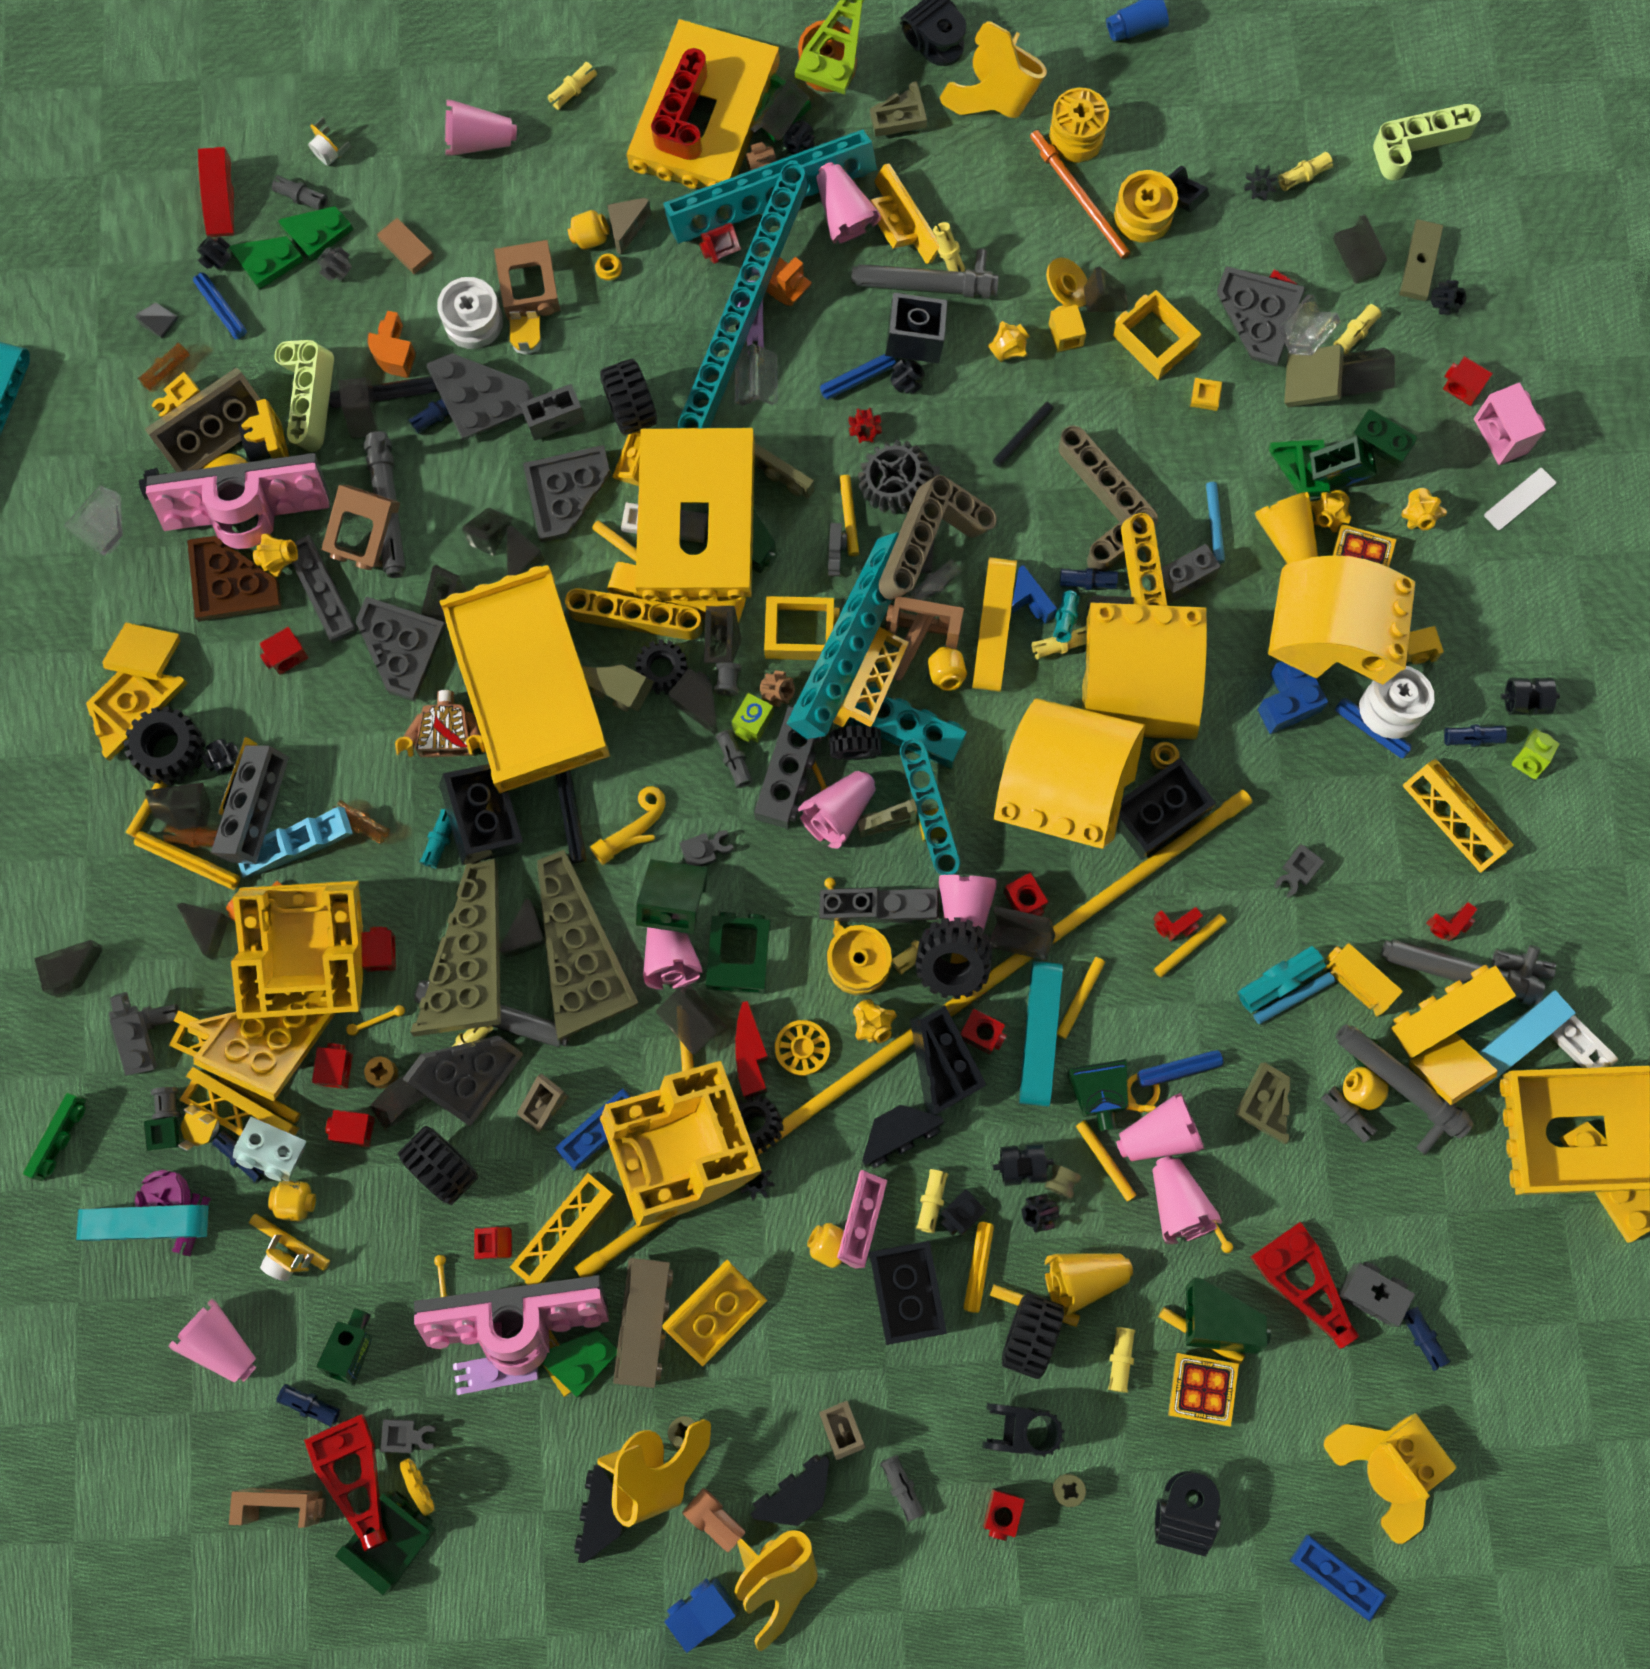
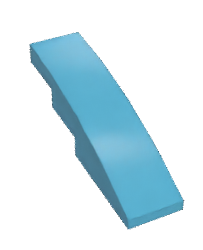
M336 807L317 818L308 817L287 829L278 828L266 834L256 864L238 863L242 877L248 878L274 869L352 835L353 832L345 808Z
M1556 990L1548 994L1530 1011L1522 1015L1478 1052L1498 1072L1497 1077L1478 1088L1477 1092H1480L1576 1013Z

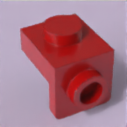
M731 222L701 234L703 242L699 245L705 259L709 258L713 264L718 263V259L741 250Z
M1467 902L1459 908L1449 922L1435 913L1428 919L1426 924L1431 927L1430 931L1435 936L1450 941L1460 931L1466 933L1475 922L1472 916L1477 911V908Z
M1195 907L1172 923L1161 910L1153 918L1156 922L1154 927L1163 938L1168 937L1170 941H1173L1182 933L1187 937L1200 927L1198 922L1203 915Z

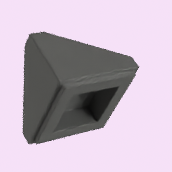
M157 303L140 311L135 316L141 326L161 339L178 319L176 315Z

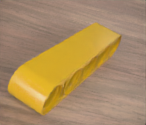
M1138 513L1126 519L1121 526L1132 602L1136 605L1167 606L1154 522L1148 514ZM1134 521L1138 522L1141 525V534H1138L1134 531ZM1139 549L1146 553V562H1142L1138 558L1137 552ZM1143 577H1146L1150 580V591L1146 590L1143 587Z
M989 557L972 685L974 689L1001 691L1017 560Z
M616 562L607 590L611 594L639 598L635 588L636 565ZM660 597L656 601L692 607L700 613L701 619L736 627L739 625L746 597L740 601L730 600L728 597H716L712 601L701 600L699 597H688L684 601H676L671 599V597Z
M581 588L570 590L565 597V604L570 617L579 622L684 640L697 639L703 631L700 613L692 607L648 601ZM578 601L586 602L583 608H573V605ZM604 606L613 607L610 613L603 614L600 612ZM633 610L641 612L637 618L627 617ZM660 615L669 617L664 623L655 622V619ZM686 620L696 621V624L691 628L682 626Z

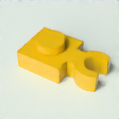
M183 372L163 389L167 395L164 398L156 399L152 403V407L158 412L164 408L159 414L162 418L199 393L200 389L190 376Z

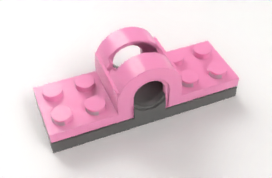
M315 453L147 476L146 494L164 531L212 524L218 539H221L227 546L237 549L250 548L260 544L261 534H271L274 531V516L329 508V490ZM252 517L258 520L257 526L249 531L237 533L232 530V524L247 521Z
M599 1275L414 1301V1325L427 1347L442 1349L453 1343L470 1345L479 1342L488 1361H492L499 1371L514 1376L530 1373L542 1364L547 1353H550L549 1330L564 1332L575 1326L593 1328L600 1326L601 1323L609 1322L608 1299ZM520 1331L515 1337L507 1339L510 1334Z

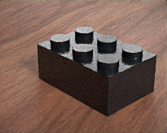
M1180 757L1122 798L1117 829L1139 858L1143 860L1210 813L1216 802Z
M485 764L443 773L439 787L462 865L518 853L523 840L508 791L499 793L491 777L490 765Z
M930 1241L869 1252L885 1344L890 1345L947 1334Z

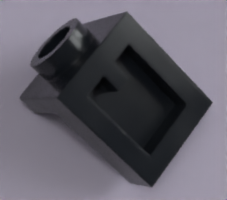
M965 1189L941 1212L940 1216L943 1220L940 1223L951 1235L954 1236L957 1232L962 1236L987 1210Z

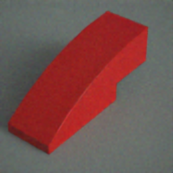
M225 147L199 148V182L207 237L234 236V187L231 183V158Z
M748 1001L741 1004L735 1037L737 1072L745 1100L747 1096L754 1097L767 1092L758 1064L768 1060Z

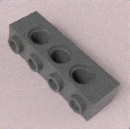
M790 706L787 708L754 811L755 820L785 829L789 828L790 821L796 822L799 813L798 808L800 807L796 805L799 794L804 796L808 784V779L804 777L807 768L812 769L817 755L816 752H813L815 743H821L823 738L821 736L806 739L786 723L793 710V707ZM797 737H802L807 740V743L802 747H796L792 744V741ZM789 763L796 764L799 767L792 774L786 773L783 770L784 766ZM779 790H787L790 796L786 800H778L775 798V794Z
M245 745L213 844L212 854L231 863L256 864L289 760L287 755L271 746Z

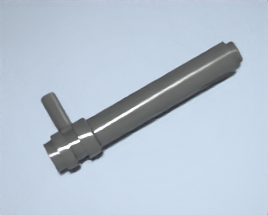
M978 249L976 252L975 270L966 269L965 272L858 264V267H852L851 283H856V286L963 294L964 297L974 298V295H980L983 299H990V296L997 297L999 275L992 274V271H986L987 251L985 249Z
M371 432L366 435L364 449L365 453L368 454L366 465L371 474L373 493L397 501L392 470L395 466L394 457L390 453L392 451V442L385 432ZM398 513L391 514L381 551L383 572L389 578L401 577L404 574L403 571L406 570ZM391 547H392V550H393L394 560L392 559Z
M1395 939L1391 941L1386 940L1381 952V957L1386 958L1387 962L1456 982L1460 980L1463 984L1473 979L1470 973L1483 966L1479 963ZM1529 945L1520 972L1510 969L1508 971L1499 969L1515 993L1516 997L1514 998L1519 999L1520 1003L1531 1005L1532 1003L1537 1005L1541 1001L1545 989L1544 982L1539 981L1538 977L1531 976L1541 950L1534 945Z
M421 980L419 982L414 1002L420 1004L422 997H425L430 983L429 980ZM500 1004L501 1024L492 1025V1027L558 1048L561 1045L565 1047L568 1045L570 1036L557 1041L555 1021Z
M1345 1024L1338 1030L1335 1037L1338 1039L1340 1046L1427 1114V1118L1435 1124L1416 1147L1419 1151L1426 1155L1444 1132L1458 1139L1468 1134L1474 1122L1466 1110L1461 1107L1457 1108L1456 1103L1450 1105L1432 1087L1355 1026Z

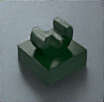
M177 1117L144 1121L147 1151L179 1147Z

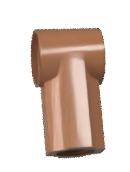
M702 1488L682 1513L700 1531L704 1530L718 1545L729 1553L737 1544V1541L746 1533V1530L722 1509L723 1505L710 1492Z

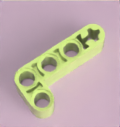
M1463 104L1384 123L1380 127L1373 144L1383 176L1389 180L1401 179L1410 163L1411 152L1470 138L1481 117L1479 109L1472 104Z
M312 340L285 341L276 348L275 360L281 366L295 373L287 437L291 443L308 452H316L324 442L334 356L328 349Z

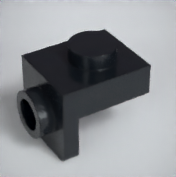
M1179 166L1168 176L1177 188L1178 201L1176 206L1188 212L1195 210L1210 196L1207 187L1188 179L1187 170L1184 166Z

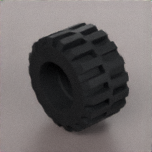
M631 358L601 369V382L619 430L626 436L656 425V410L638 363Z
M156 707L151 709L152 713L150 714L146 711L141 713L142 718L139 721L134 719L131 723L134 726L133 729H127L125 734L129 738L124 740V747L128 750L125 753L131 761L130 763L146 779L158 784L163 781L166 785H173L174 780L180 784L185 781V776L188 775L191 778L195 774L193 769L195 767L200 769L202 765L199 759L206 754L203 750L206 744L205 740L201 737L203 735L186 715L177 709L173 711L170 707H163V710L160 711ZM169 735L178 736L177 745L170 754L159 758L153 757V749L160 739Z
M954 917V921L944 918L941 924L936 921L932 923L930 929L926 928L918 945L916 973L918 978H922V985L924 987L930 986V992L933 994L939 992L943 998H948V995L954 996V999H960L961 995H965L967 998L972 996L973 990L979 992L982 989V985L987 983L990 974L992 944H989V936L983 934V928L979 925L974 927L973 922L968 919L966 922H961V918ZM946 953H957L966 957L968 961L954 964L945 961L940 956Z
M423 1126L398 1152L399 1158L406 1168L430 1192L446 1204L453 1205L478 1179L475 1169L466 1159L430 1127Z
M1028 1292L1021 1298L1003 1349V1367L1035 1379H1040L1043 1376L1051 1360L1064 1317L1063 1305Z

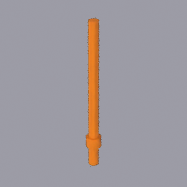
M1035 130L1030 135V138L1041 151L1040 156L1047 164L1050 163L1121 259L1126 258L1130 254L1129 249L1058 157L1059 152L1053 144H1048L1039 130Z

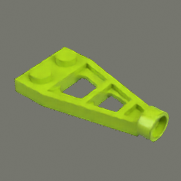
M840 0L804 48L795 70V78L845 95L855 71L864 0ZM840 16L853 20L849 34L833 29ZM832 39L844 43L845 49L842 60L838 61L820 54L821 48L828 40Z

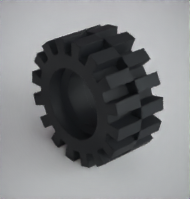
M659 640V644L651 641L648 648L644 645L641 648L642 653L637 655L635 667L636 672L654 681L649 692L654 690L655 694L660 695V692L664 691L665 695L670 694L669 690L671 689L674 692L677 691L678 685L683 686L685 683L684 678L688 675V666L684 652L681 651L678 645L675 647L673 642L669 640L667 644L664 643V640ZM659 658L670 660L673 664L672 671L664 677L654 675L651 671V665L655 660Z
M847 726V728L841 727L838 730L834 729L832 732H829L830 756L832 758H837L838 760H859L861 758H874L882 753L881 730L877 729V727Z
M756 1095L754 1101L751 1096H747L746 1103H743L740 1099L737 1101V1104L739 1105L738 1108L745 1125L755 1117H763L765 1119V1123L759 1131L748 1135L756 1155L759 1154L758 1149H761L763 1153L768 1152L766 1146L770 1144L774 1148L777 1145L774 1139L780 1140L782 1137L779 1132L784 1130L781 1115L774 1104L767 1098L763 1100L761 1096Z

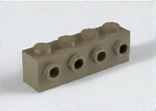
M636 1258L628 1259L613 1380L615 1384L655 1388V1381H660L662 1364L658 1363L659 1350L664 1349L666 1338L665 1331H662L663 1319H667L669 1313V1300H665L666 1289L671 1287L673 1280V1270L669 1269L670 1262Z

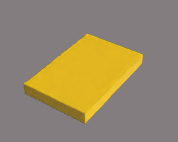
M726 1260L662 1325V1328L703 1367L768 1300Z

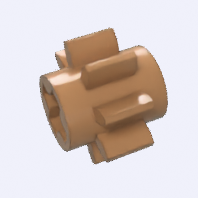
M763 142L750 145L752 151L746 154L750 171L777 161L772 146L766 148Z
M775 670L774 674L766 673V677L760 684L761 698L768 700L769 704L780 707L781 703L789 704V700L795 692V686L792 682L793 678L786 677V672Z

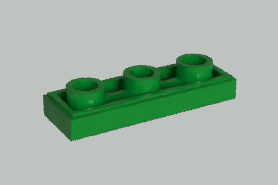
M68 1092L66 1093L27 1164L23 1175L31 1179L43 1181L45 1177L47 1178L53 1173L56 1167L55 1159L59 1151L65 1149L71 1139V1134L69 1133L72 1127L85 1114V1099Z

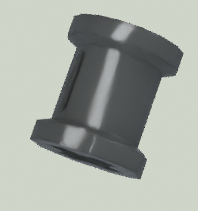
M728 661L717 663L718 680L717 685L714 686V693L722 696H737L739 694L737 678L738 673L741 672V665Z
M161 1087L151 1090L155 1104V1114L152 1115V1120L171 1117L180 1118V1113L176 1110L178 1087Z

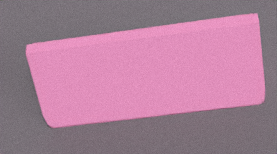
M860 1170L837 1256L839 1260L855 1269L865 1268L888 1181L864 1170Z

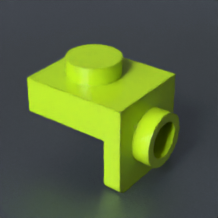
M1535 728L1528 736L1522 750L1514 758L1512 766L1532 779H1537L1551 762L1560 743L1555 741L1550 735Z

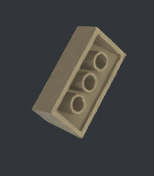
M236 367L145 428V430L176 472L197 470L241 441L239 424L245 422L249 417L259 415L256 401L261 399L242 372Z

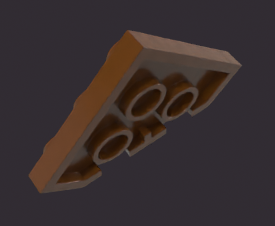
M216 536L187 540L194 614L198 622L282 609L279 582L272 575L257 567L252 561L224 544Z

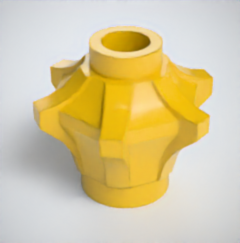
M1002 321L999 324L997 335L988 346L1000 362L1012 357L1024 358L1028 355L1026 340L1030 335L1021 323L1015 326Z
M1418 488L1409 494L1408 506L1402 511L1401 515L1402 518L1408 519L1407 527L1412 530L1419 527L1421 530H1429L1435 526L1439 518L1446 516L1447 511L1439 505L1441 503L1440 498L1433 497L1426 488Z
M1334 490L1330 494L1322 492L1320 500L1311 501V508L1316 518L1314 524L1316 526L1329 527L1332 532H1338L1339 526L1342 523L1349 524L1352 517L1348 512L1350 504L1348 495L1341 490Z
M265 533L261 534V543L257 545V550H254L253 559L257 566H262L264 571L269 570L273 577H278L287 565L297 561L298 550L291 539H277Z
M871 999L861 1001L853 1009V1015L856 1017L857 1023L855 1037L858 1041L867 1039L869 1043L875 1040L877 1043L887 1041L892 1035L891 1024L897 1017V1014L894 1010L881 1008Z

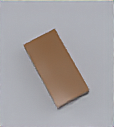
M398 218L377 234L378 239L413 274L417 273L434 258L433 253Z

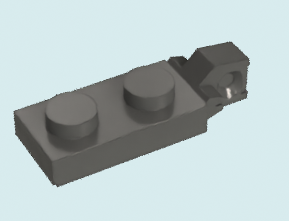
M127 992L115 994L110 997L113 1011L109 1012V1021L125 1076L154 1070L157 1067L142 1011H138L137 1006L131 1007Z

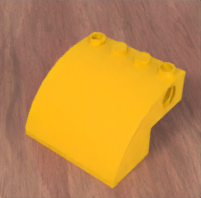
M1349 556L1311 557L1287 564L1281 570L1268 655L1316 679L1338 662L1384 685L1401 670L1406 669L1416 581L1382 564Z
M1090 603L1087 616L1086 671L1082 684V709L1145 724L1144 737L1197 739L1202 713L1206 671V608Z
M1039 698L1034 699L1024 714L1011 743L1000 781L993 820L1104 849L1115 838L1124 787L1135 781L1146 725Z
M359 880L239 888V891L233 896L238 953L231 960L237 1019L358 1012L363 985L361 943L363 927Z
M721 1061L664 1076L659 1090L605 1104L602 1116H600L637 1228L678 1216L711 1203L745 1185L762 1171Z

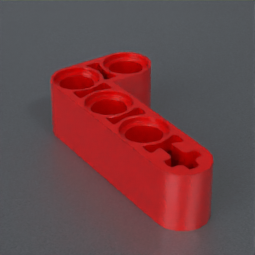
M691 48L682 55L651 123L654 146L662 152L686 160H694L702 152L700 131L697 126L687 122L708 74L706 57L700 49Z

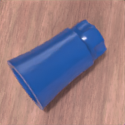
M1139 0L1106 18V25L1111 39L1115 42L1152 30L1166 28L1169 25V17L1164 0Z

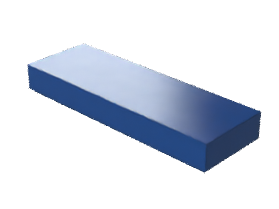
M622 1088L605 1104L627 1099L630 1096ZM605 1104L555 1147L573 1170L578 1169L608 1142L600 1120Z
M1309 1535L1305 1536L1289 1560L1369 1622L1387 1597L1379 1588Z

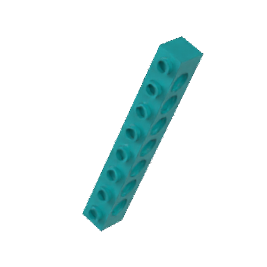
M862 129L664 202L663 206L670 230L679 244L692 241L695 237L730 222L732 224L740 223L749 217L763 214L773 189H769L775 187L782 168L791 162L798 163L804 168L808 182V189L804 197L819 193L816 176L819 174L818 170L827 163L839 164L851 179L864 177L868 173L877 170L872 141ZM793 177L789 180V182L795 183L799 181L800 178ZM782 202L779 206L789 205L790 202Z
M898 532L877 539L786 723L806 739L827 735L888 610V606L891 604L892 600L886 599L880 593L879 581L899 535Z

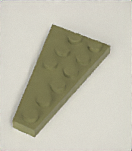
M565 850L537 861L557 1041L638 1006V1000Z
M495 859L466 864L456 894L458 899L453 913L450 912L447 921L449 926L445 937L441 939L428 978L430 983L426 995L422 997L419 1005L420 1013L417 1022L413 1023L410 1031L414 1037L501 1024L498 863Z

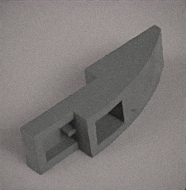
M877 888L820 890L819 918L821 920L863 923H912V920H939L938 889L878 890Z

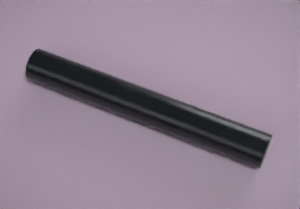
M1045 402L992 460L997 467L1001 468L1054 410L1049 402Z

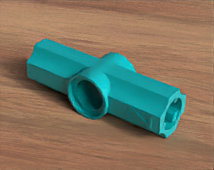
M1310 946L1288 961H1281L1264 972L1262 977L1249 983L1237 992L1241 1003L1245 1009L1253 1013L1275 998H1282L1299 987L1301 982L1322 971L1326 967L1324 959L1318 950Z

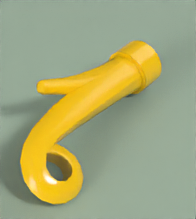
M647 786L639 792L638 802L642 808L648 811L646 814L606 839H600L590 846L591 851L602 865H605L614 858V855L629 847L655 840L654 835L642 834L660 818L666 805L665 795L659 788ZM648 795H653L657 800L656 804H649L645 798Z

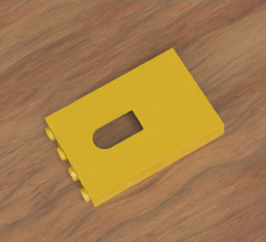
M679 19L627 151L629 168L639 174L647 173L657 176L663 181L682 183L691 189H702L738 176L756 128L754 120L758 110L762 107L764 94L768 93L770 88L771 76L774 73L776 74L780 64L779 47ZM697 48L705 54L708 73L699 96L717 100L705 134L701 138L702 152L700 156L694 160H686L662 152L654 146L651 123L682 55L688 49Z
M753 428L641 429L635 588L639 598L656 601L660 597H671V599L676 601H684L688 597H699L701 600L712 601L716 597H728L730 600L740 601L745 599V597H752L755 463ZM681 503H709L708 544L706 549L700 554H686L680 547Z
M1650 1066L1515 1070L1502 1074L1503 1079L1500 1080V1093L1502 1097H1505L1506 1109L1503 1110V1122L1509 1131L1506 1151L1508 1157L1512 1158L1513 1170H1510L1509 1179L1511 1187L1515 1188V1195L1650 1190ZM1604 1116L1607 1146L1557 1147L1547 1138L1546 1127L1554 1118Z

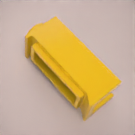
M1350 943L1342 949L1336 946L1325 958L1329 963L1323 970L1326 971L1329 968L1331 970L1330 973L1365 1006L1369 1009L1373 1008L1376 1017L1384 1013L1403 992Z

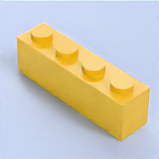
M1486 964L1470 973L1473 977L1472 980L1465 984L1458 980L1445 988L1447 995L1438 1000L1433 995L1418 1004L1422 1010L1413 1015L1406 1011L1393 1019L1395 1026L1390 1029L1410 1059L1516 997L1496 965L1490 969Z

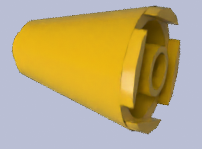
M1308 492L1285 498L1272 505L1270 509L1269 506H1266L1254 513L1256 519L1287 564L1311 557H1318L1311 500Z
M1120 1253L1048 1255L1045 1259V1265L1050 1264V1273L1045 1274L1047 1289L1051 1300L1063 1305L1064 1316L1070 1315L1128 1284L1130 1276L1133 1275V1267L1130 1260Z

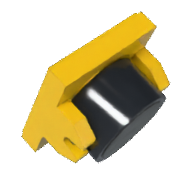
M268 400L256 401L259 415L249 417L245 422L239 424L242 444L249 461L255 462L289 457L281 421Z

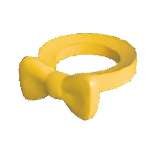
M1136 1073L1127 1080L1128 1108L1126 1110L1149 1113L1157 1108L1154 1105L1159 1099L1160 1086L1159 1084L1152 1085L1153 1097L1146 1105H1138L1131 1094V1086L1134 1081L1138 1080Z

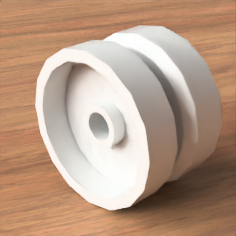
M461 277L451 281L442 289L438 298L437 310L449 339L456 345L466 349H479L491 344L499 336L503 327V315L493 288L484 280L475 277Z
M1406 666V669L1401 670L1384 685L1374 680L1359 701L1361 717L1373 732L1382 737L1391 739L1407 737L1417 729L1421 721L1430 712L1435 702L1434 690L1430 681L1420 671Z

